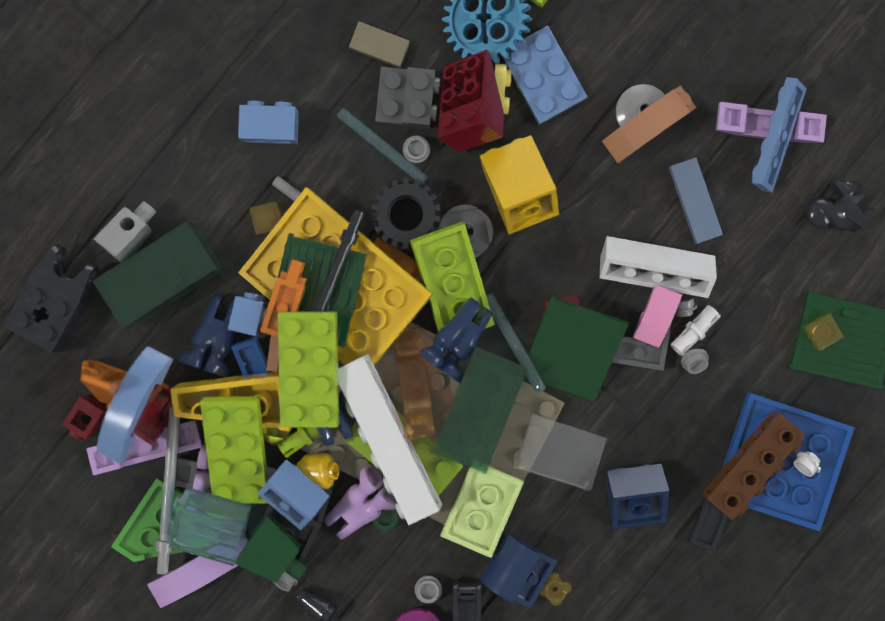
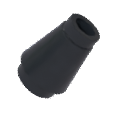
M306 587L302 589L296 599V602L315 621H330L338 608L333 603V599L309 590Z

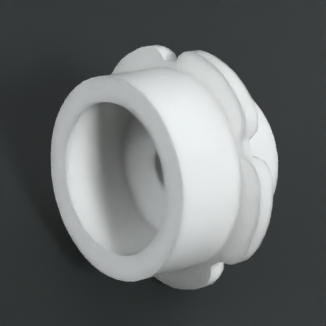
M799 452L796 455L797 459L794 461V466L802 474L812 477L815 472L819 473L821 471L819 467L820 460L812 452Z

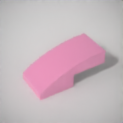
M654 285L645 311L641 313L632 338L659 348L672 322L682 295Z

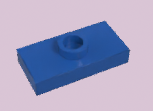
M259 336L231 346L243 375L273 372L266 370L268 358Z

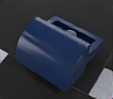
M506 532L480 580L486 587L511 603L515 601L531 609L558 561L553 556L532 547L528 542Z

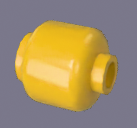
M306 454L296 465L306 477L321 486L323 490L329 489L339 476V466L334 462L330 454Z

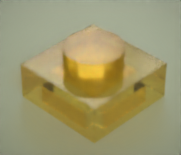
M276 201L249 208L256 235L271 232L281 219Z
M826 313L803 327L817 351H821L844 338L830 313Z

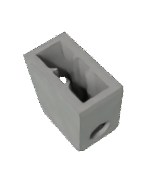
M144 201L134 212L124 207L94 240L126 266L152 233L147 222L156 211Z

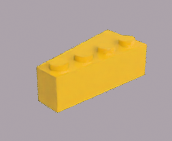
M279 371L183 382L170 389L175 417L202 420L200 401L203 397L259 396L263 428H277L282 431H290L293 428L280 427Z

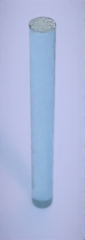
M344 108L337 114L339 119L414 180L420 181L421 184L426 181L427 175Z
M493 293L487 295L490 311L493 313L492 315L536 394L542 392L546 387Z

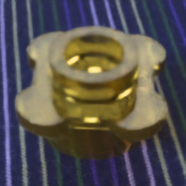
M552 572L543 586L540 595L546 596L553 605L557 606L562 603L566 594L571 592V585L569 582L562 581L558 573ZM553 587H557V591H553Z

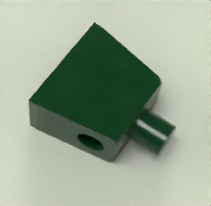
M270 514L266 515L234 562L236 565L273 582H277L284 572L298 581L307 569L304 563L295 558L300 550V544Z

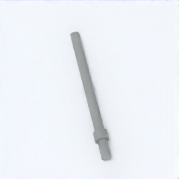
M169 407L160 537L156 540V552H158L157 574H168L170 552H173L171 529L180 417L174 416L173 407Z

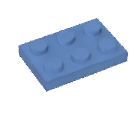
M548 26L524 38L525 43L517 42L516 46L519 51L508 50L510 59L500 55L507 69L511 70V76L538 125L587 99L585 91Z

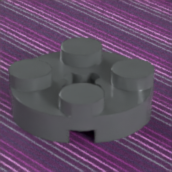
M472 205L455 206L443 216L438 230L459 222L465 223L468 229L473 230V234L469 235L474 256L477 258L487 250L492 240L493 228L491 221L482 210Z

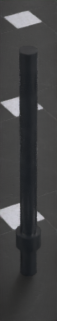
M354 210L347 229H343L339 239L342 242L313 312H325L351 247L356 245L359 238L357 233L365 213Z

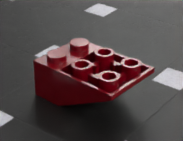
M486 49L443 67L438 139L457 152H461L503 137L504 111L489 51Z

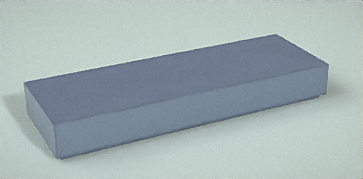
M697 158L670 166L669 170L694 243L698 244L723 235Z

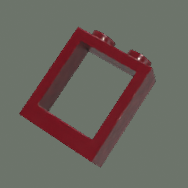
M162 382L161 385L155 384L132 432L134 436L154 446L167 426L169 407H173L171 388L165 382ZM164 416L165 420L160 422V418Z

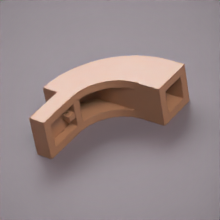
M679 86L630 119L602 142L616 162L619 163L689 114L696 106L693 104L689 94Z

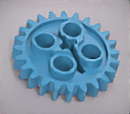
M450 0L453 2L452 6H444V9L450 15L442 18V21L450 26L443 29V32L449 35L452 34L447 42L451 45L456 44L453 49L454 52L460 53L463 51L462 58H467L487 49L493 61L499 64V55L510 59L508 50L512 49L518 52L517 41L521 43L526 42L521 36L522 32H530V29L524 23L532 21V18L524 13L530 10L531 6L523 3L525 0H506V6L500 11L495 10V5L499 0H488L487 4L485 0H479V6L473 12H469V5L473 0ZM487 13H488V14L491 16V19H488V20L486 21V25H485V24L482 22V20H483V19H487ZM477 27L478 35L476 38L469 40V31ZM505 27L504 36L500 39H495L496 29ZM486 32H487L488 43H487V44H484V41H485V39H486Z

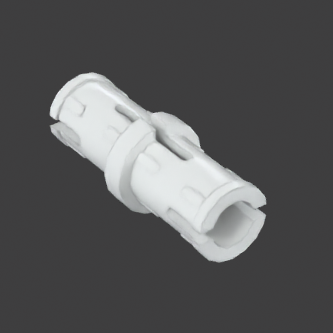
M707 305L697 318L685 325L686 329L670 346L683 357L698 340H702L705 337L708 329L721 316L713 307Z

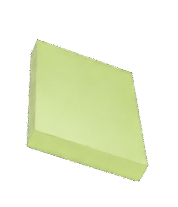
M473 459L440 536L491 558L524 480Z

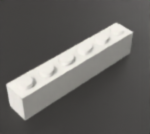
M369 354L338 368V391L344 393L348 401L345 403L347 411L352 418H356L360 426L358 428L359 435L364 443L368 442L372 450L370 455L377 469L381 468L385 476L383 478L384 486L389 494L393 493L397 501L395 504L396 510L401 519L405 518L408 525L438 512L442 506L440 498Z

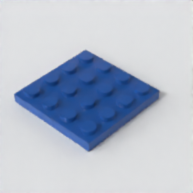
M747 392L723 467L771 410L781 413L805 434L801 440L802 445L795 453H790L783 461V468L777 474L769 477L765 482L766 487L758 496H753L747 503L748 508L820 531L855 427ZM809 451L815 454L820 460L819 467L821 471L819 473L815 472L812 477L802 474L794 466V461L797 459L796 455L799 452L806 453Z

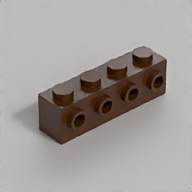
M771 410L703 490L701 495L731 520L742 516L747 510V503L752 497L758 496L765 489V482L769 477L777 474L783 468V461L790 453H795L801 447V440L805 434L781 413Z

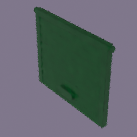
M289 233L278 277H280L282 271L288 273L292 259L304 262L305 267L302 278L307 279L298 312H313L339 247L294 237L293 233ZM352 250L348 254L325 312H337L338 346L341 347L346 345L367 259V254Z
M807 292L791 363L787 364V368L883 390L884 385L882 383L885 374V309Z
M552 295L519 378L521 380L528 379L595 401L628 327V322L557 299L556 295Z

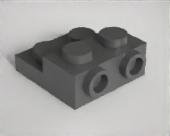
M381 67L375 122L430 129V121L436 122L437 105H432L433 94H439L440 78L435 77V70L408 67V69Z

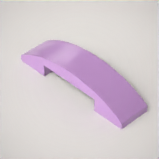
M719 102L716 130L739 136L766 139L770 129V118L775 111L748 108L747 105ZM799 112L789 142L823 143L827 115Z
M196 420L179 424L177 454L201 448L202 442ZM165 427L154 446L133 435L135 440L123 464H119L96 452L97 446L87 448L93 475L166 456L168 427Z
M239 531L220 542L217 546L175 570L169 571L168 574H164L148 583L147 585L160 608L192 593L238 566L234 563L235 559L248 542L244 531Z

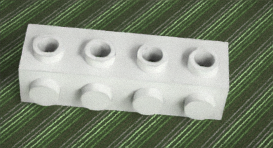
M607 236L600 256V278L651 288L654 285H658L673 292L709 298L717 279L716 261L713 255Z

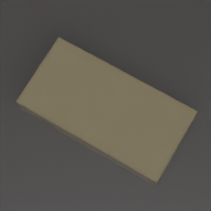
M358 22L349 49L401 68L410 41Z

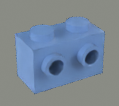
M248 101L247 105H239L238 138L244 143L298 144L299 111L296 107H292V103L275 102V106H264V102Z
M245 292L244 297L236 296L228 330L253 336L265 335V333L260 331L269 302L265 301L266 297Z
M287 460L283 462L257 493L300 530L312 520L329 497L321 486L312 482L296 465L291 464Z

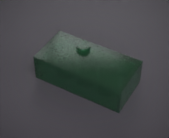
M186 221L93 280V283L121 327L132 328L217 274L223 268L195 224Z
M475 347L467 361L463 377L457 386L431 453L478 473L486 474L528 368Z

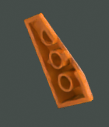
M94 359L83 360L81 381L98 401L107 404L106 408L108 409L128 371Z

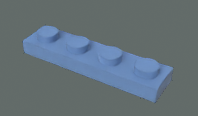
M786 77L784 86L779 91L778 104L775 113L770 118V129L767 138L762 142L758 165L753 169L752 183L762 191L773 193L807 88L797 78Z

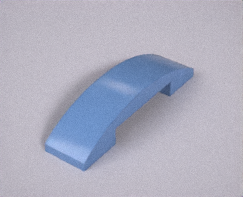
M147 347L129 369L112 399L101 427L96 452L119 464H123L135 440V437L131 436L137 421L155 384H162L173 358L151 347Z

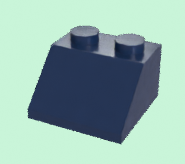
M646 464L640 467L617 468L607 471V495L612 529L666 523L669 488L662 464Z

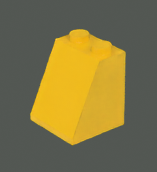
M531 135L515 139L510 144L500 148H492L485 154L480 155L484 174L508 234L559 215L556 187Z

